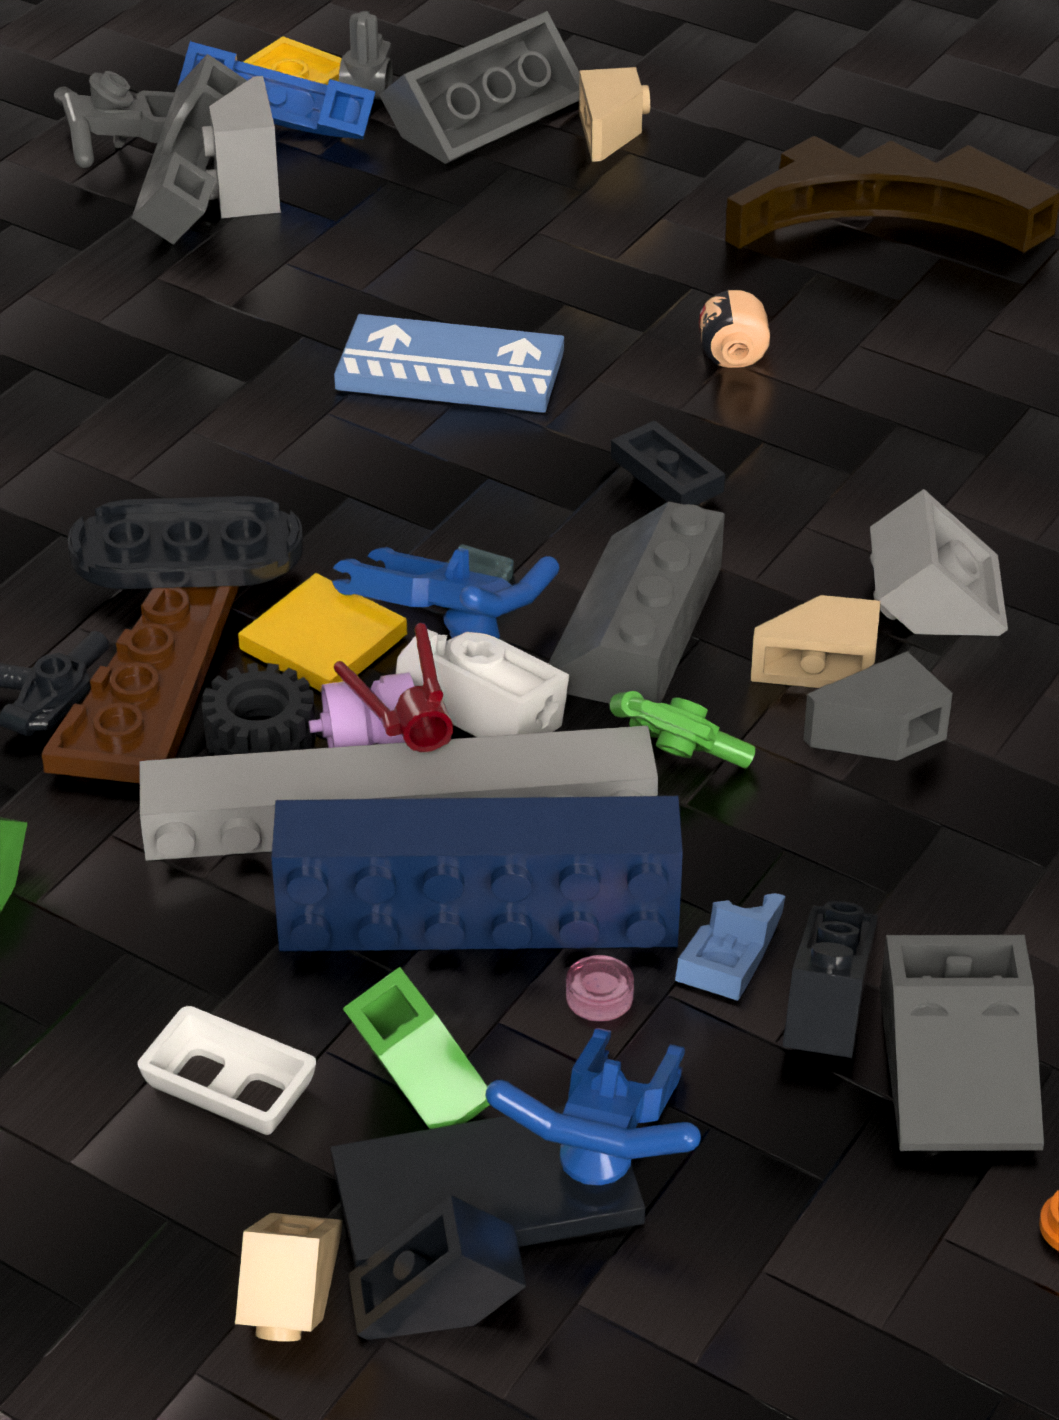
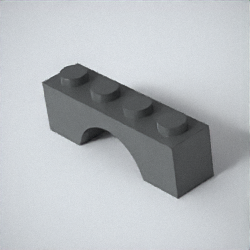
M209 54L196 65L176 88L132 215L134 220L172 244H175L205 213L216 178L205 172L210 157H205L202 127L211 126L209 106L247 81Z

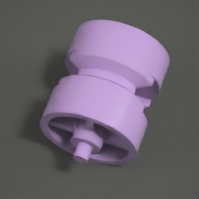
M409 672L380 676V680L373 681L371 690L392 711L395 710L400 695L405 690L414 687ZM344 681L322 684L323 713H320V719L311 720L308 723L310 733L322 732L323 738L327 737L328 748L405 743L402 734L392 737L386 734L382 722Z

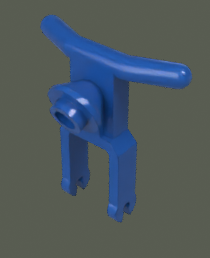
M381 547L371 551L367 557L375 561H383L385 568L363 564L355 559H345L336 563L333 569L342 573H349L351 581L349 579H337L332 581L337 591L344 595L355 594L409 607L437 605L450 608L444 615V623L450 630L451 638L465 632L487 634L499 639L500 632L496 617L533 603L556 577L560 567L555 558L545 556L539 559L519 583L511 585L503 578L469 571L468 549L460 548L455 550L450 562L446 563L395 552L388 547Z
M596 1028L572 1068L569 1096L563 1114L555 1112L502 1079L491 1082L487 1086L485 1096L487 1102L504 1115L542 1139L561 1144L560 1163L563 1170L572 1179L588 1185L613 1183L626 1174L631 1166V1159L685 1153L699 1146L701 1133L697 1126L689 1122L636 1128L638 1123L658 1121L679 1083L683 1069L679 1065L685 1054L684 1047L670 1044L651 1082L648 1084L637 1083L626 1079L621 1071V1062L607 1059L609 1051L605 1050L611 1038V1031Z

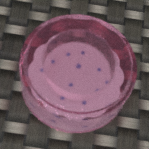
M594 955L577 961L569 969L566 976V1001L571 1010L578 1016L591 1021H609L625 1014L632 1005L634 995L633 973L619 959L605 955Z

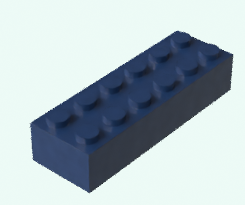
M678 796L275 800L271 858L279 951L678 947L683 856Z

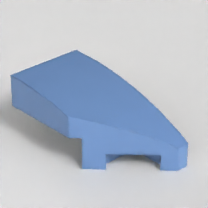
M777 893L764 895L763 906L752 908L732 905L729 900L713 902L710 925H703L699 928L678 958L675 981L739 1000L772 939L783 913L785 896Z

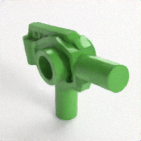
M636 691L617 693L610 700V710L615 716L620 718L630 717V727L648 725L650 737L658 738L656 746L665 752L684 758H691L693 751H705L742 768H747L754 758V745L719 731L720 727L705 719L708 710L697 703L681 698H672L670 705L644 700L643 696Z

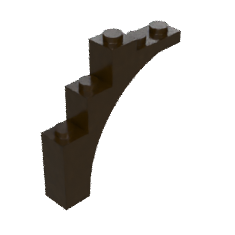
M813 136L781 153L778 171L727 198L725 241L740 249L775 229L798 223L839 217L881 216L918 219L955 226L993 238L1024 253L1055 234L1059 211V190L969 145L935 163L893 141H889L857 158Z

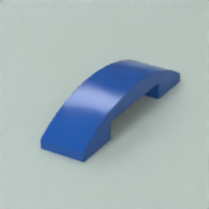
M190 41L178 85L209 54L247 81L252 77L263 76L275 125L328 136L354 139L364 138L375 98V91L329 79L328 85L237 61V54Z

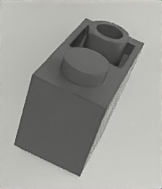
M907 651L808 693L803 740L810 747L898 761L947 739L953 693Z

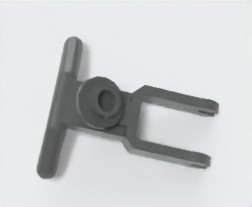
M105 71L104 74L95 72L90 76L91 96L78 95L68 87H59L55 91V101L64 108L71 130L75 162L81 168H89L94 162L90 132L97 135L113 136V143L116 148H122L128 137H140L151 143H158L175 92L143 90L135 94V99H133L129 91V83L112 71Z

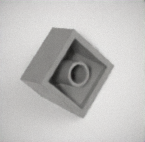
M256 76L210 105L211 126L202 127L205 157L213 156L214 169L205 170V172L216 178L209 200L218 199L221 218L280 213L275 126L263 76Z
M921 490L870 526L872 544L870 559L874 567L875 591L873 595L876 601H881L880 610L886 617L891 620L897 618L914 634L999 636L1008 630L998 555L926 490Z

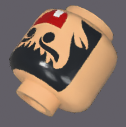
M727 290L714 295L705 303L700 312L699 330L702 347L706 356L713 363L722 367L738 368L753 365L763 357L769 347L770 330L766 311L759 299L753 294L742 290Z

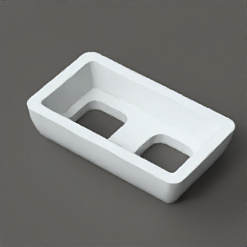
M192 1006L181 1008L138 1060V1067L142 1076L152 1087L265 1135L273 1133L307 1088L314 1075L316 1059L310 1054ZM193 1056H204L224 1065V1068L208 1087L177 1075ZM261 1080L283 1090L267 1112L236 1100L251 1081Z

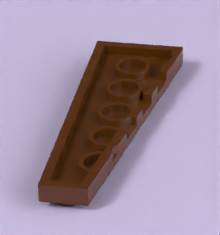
M239 586L153 588L141 605L142 616L132 630L125 629L117 640V652L108 666L100 665L91 678V691L83 703L72 706L42 752L44 773L140 783V761L175 759Z

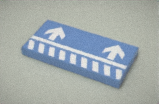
M358 314L334 374L335 389L543 413L546 412L563 357L564 336Z

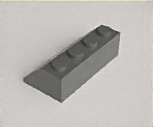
M548 11L402 75L379 96L401 137L446 164L579 102V70Z
M667 502L611 536L548 663L569 674L568 695L610 704V700L615 694L636 691L643 696L644 700L654 703L662 702L720 572L725 513L702 509L691 504L683 505Z

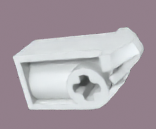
M428 630L437 679L443 692L442 700L454 726L475 737L553 732L562 726L569 674L487 634L465 632L447 640V635H438V633ZM416 636L399 654L396 674L410 673L414 687L423 686L424 684Z

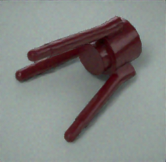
M418 623L415 626L417 649L424 684L423 686H415L405 690L400 695L395 710L391 711L344 662L337 661L334 664L335 672L378 717L388 736L392 737L402 734L406 745L418 752H431L441 748L443 745H447L451 741L453 723L442 700L443 692L437 679L427 626L424 623Z

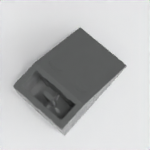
M886 935L880 999L899 1150H1043L1044 1136L1034 985L1025 935Z

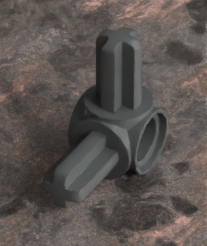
M361 11L360 13L352 14L349 19L351 50L342 56L339 82L375 91L374 100H382L379 95L392 85L393 80L392 60L389 58L392 47L390 42L383 40L382 34H378L377 17L370 14L369 11Z

